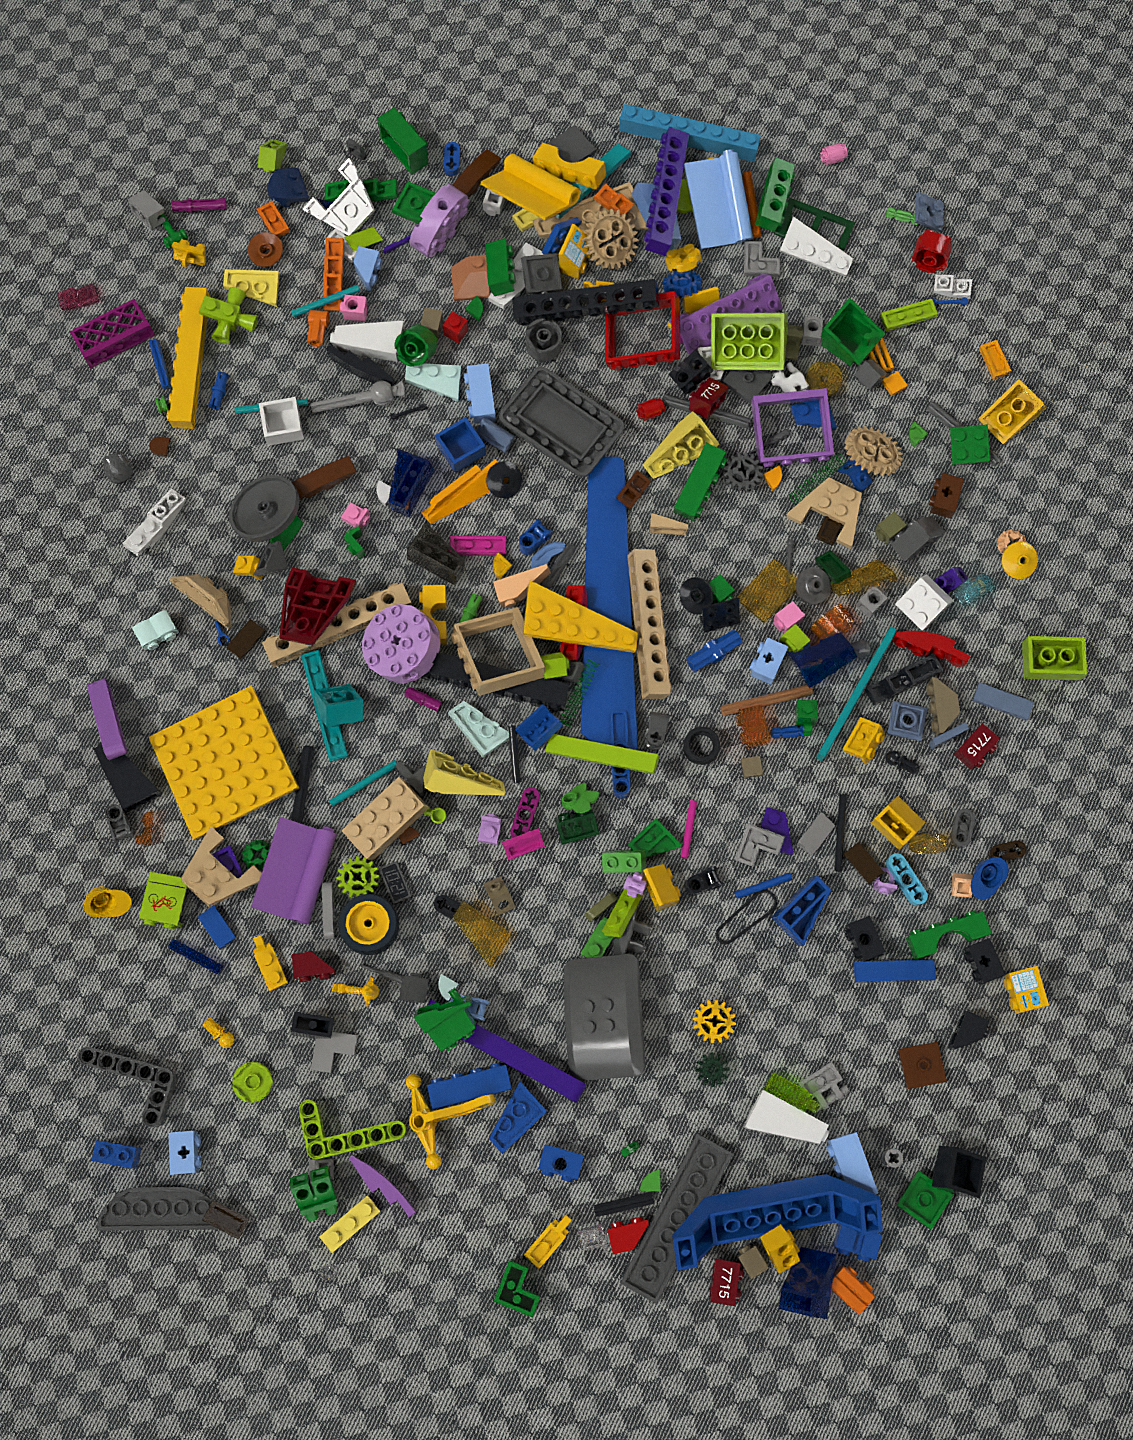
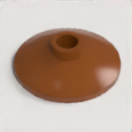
M259 233L248 244V256L257 266H272L280 260L283 254L282 242L273 233ZM266 250L270 251L268 254H264Z

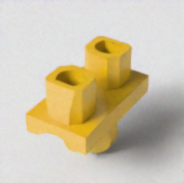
M183 239L179 243L173 242V258L182 261L183 267L187 268L190 263L205 266L206 246L204 244L198 243L194 247L190 246V243Z

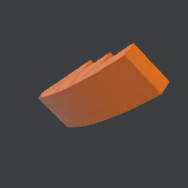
M325 238L323 298L343 290V238ZM342 299L323 306V310L340 311Z

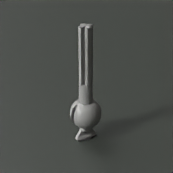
M378 381L372 385L369 391L311 403L313 413L371 401L378 406H386L393 401L394 396L405 398L406 391L403 381H400L395 386H391L387 381Z

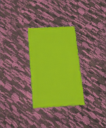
M374 226L344 237L353 251H356L358 246L367 247L383 240Z

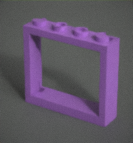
M827 388L752 397L751 405L757 458L760 460L759 465H764V467L775 466L774 463L791 465L793 461L809 463L811 459H818L821 462L828 461L829 457L834 455ZM819 400L825 451L764 457L759 406Z

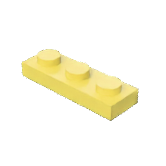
M367 1195L319 1237L331 1253H333L381 1211L369 1195Z

